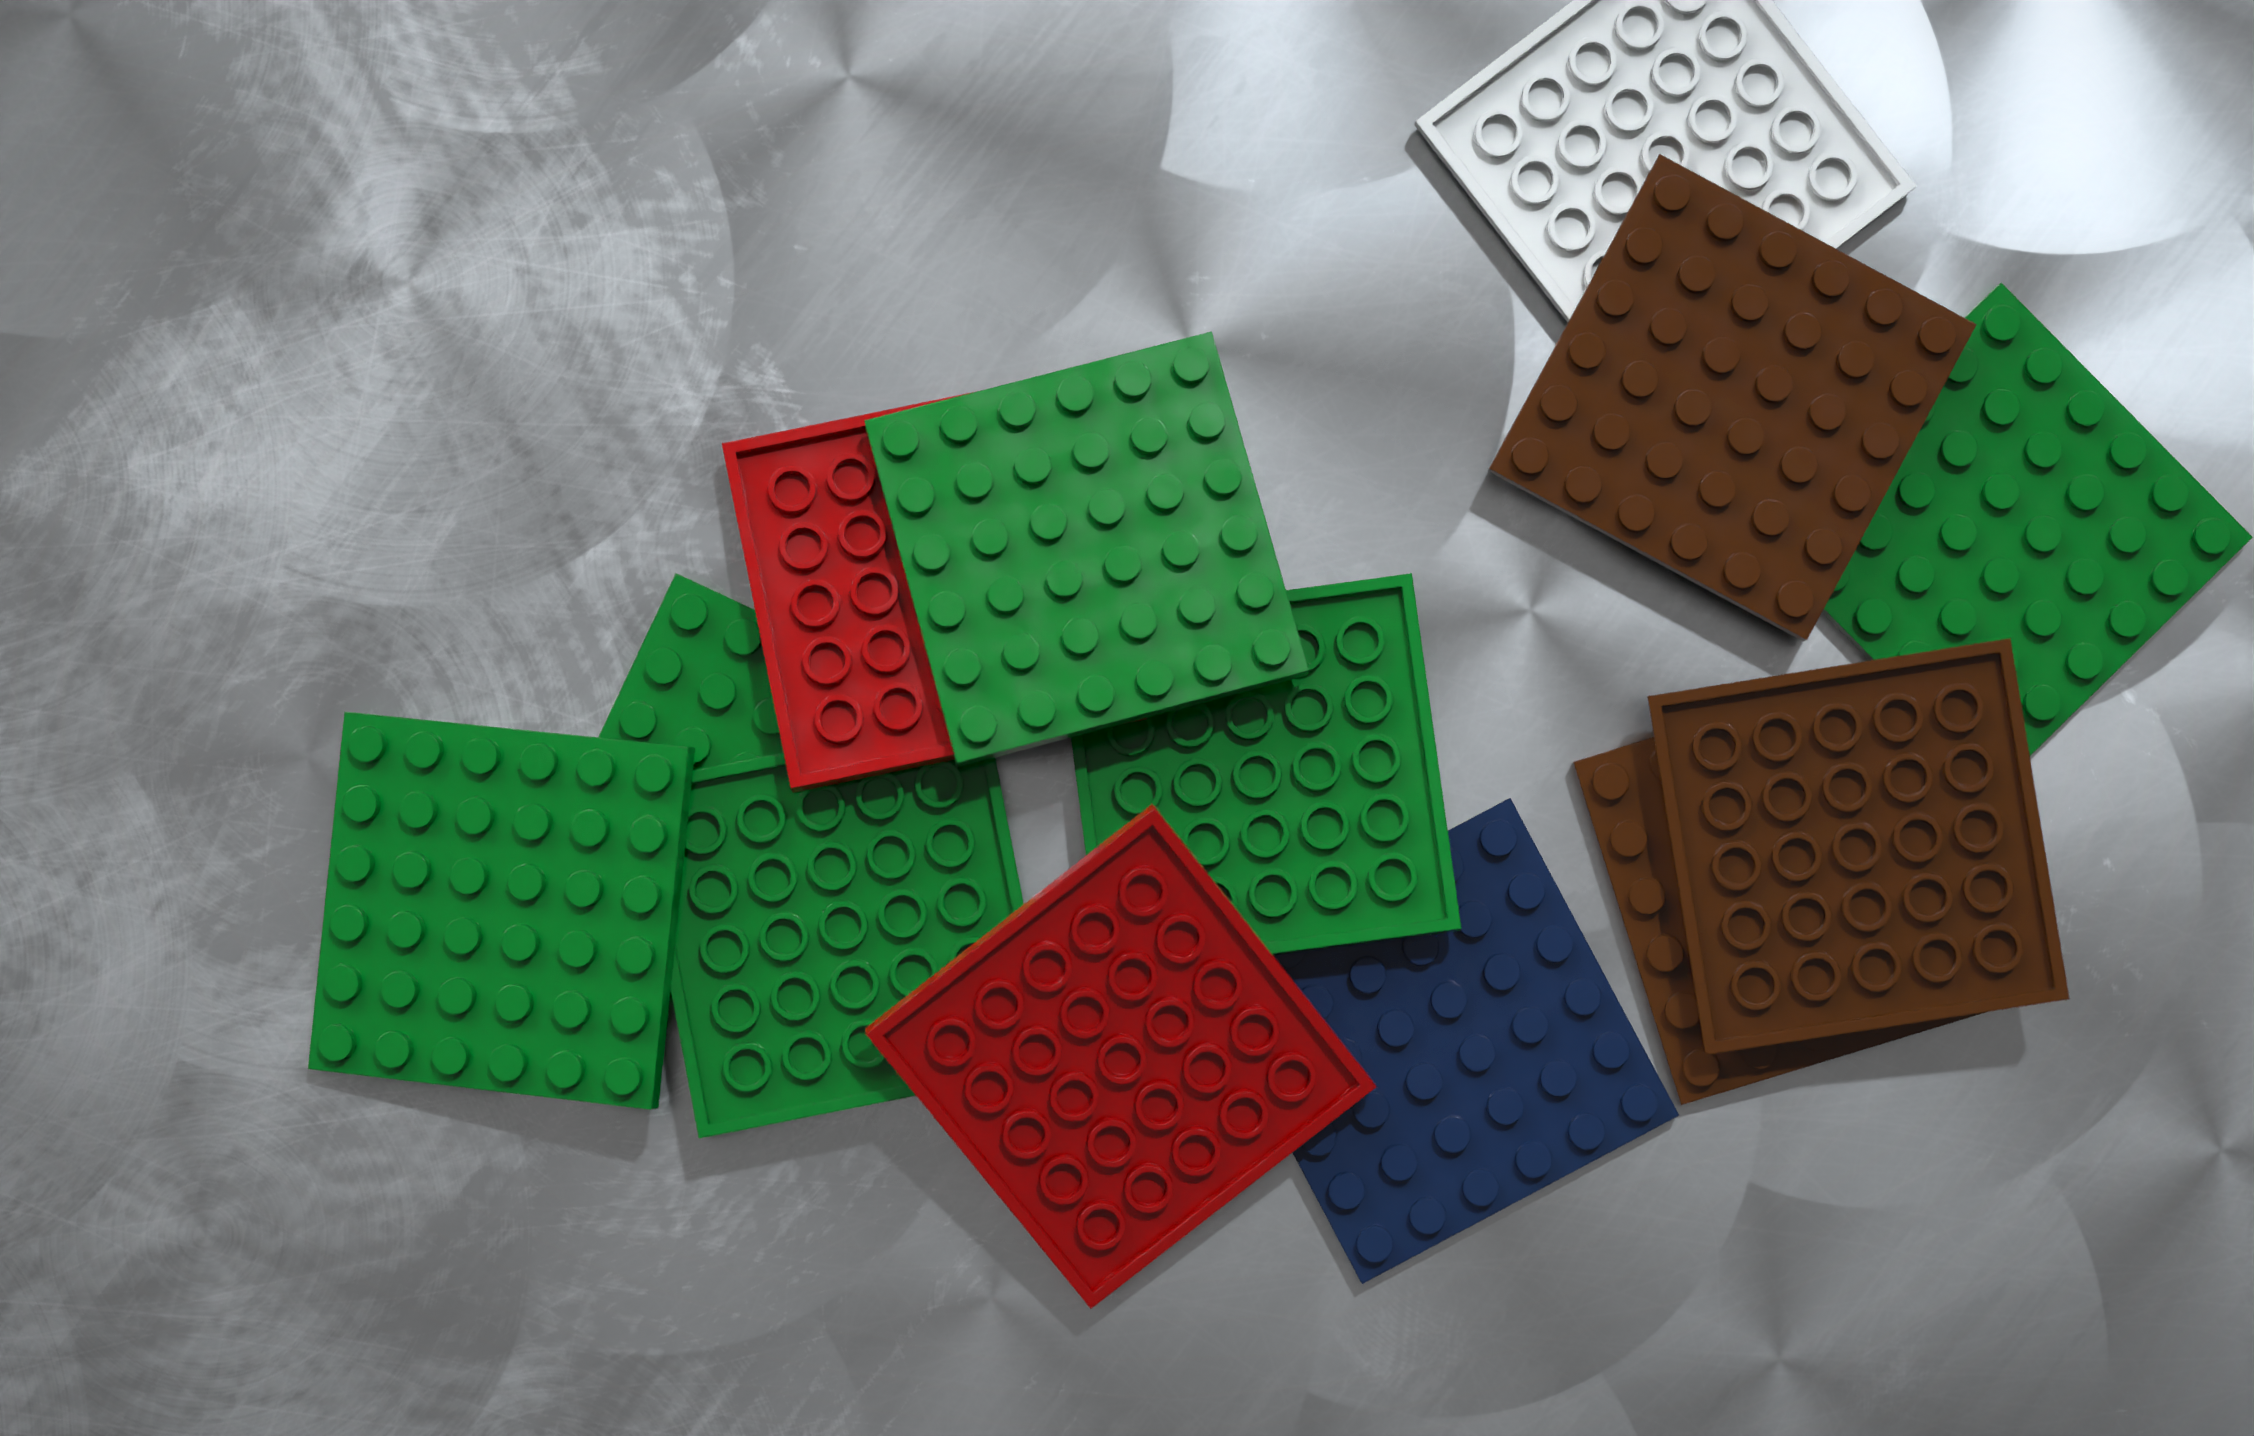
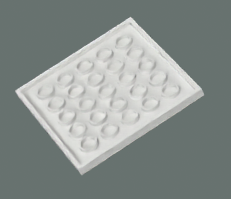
M1573 0L1416 120L1414 124L1567 323L1659 154L1836 249L1917 187L1772 0Z

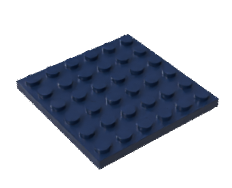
M1511 798L1448 830L1461 931L1274 955L1377 1086L1292 1152L1362 1284L1679 1116Z

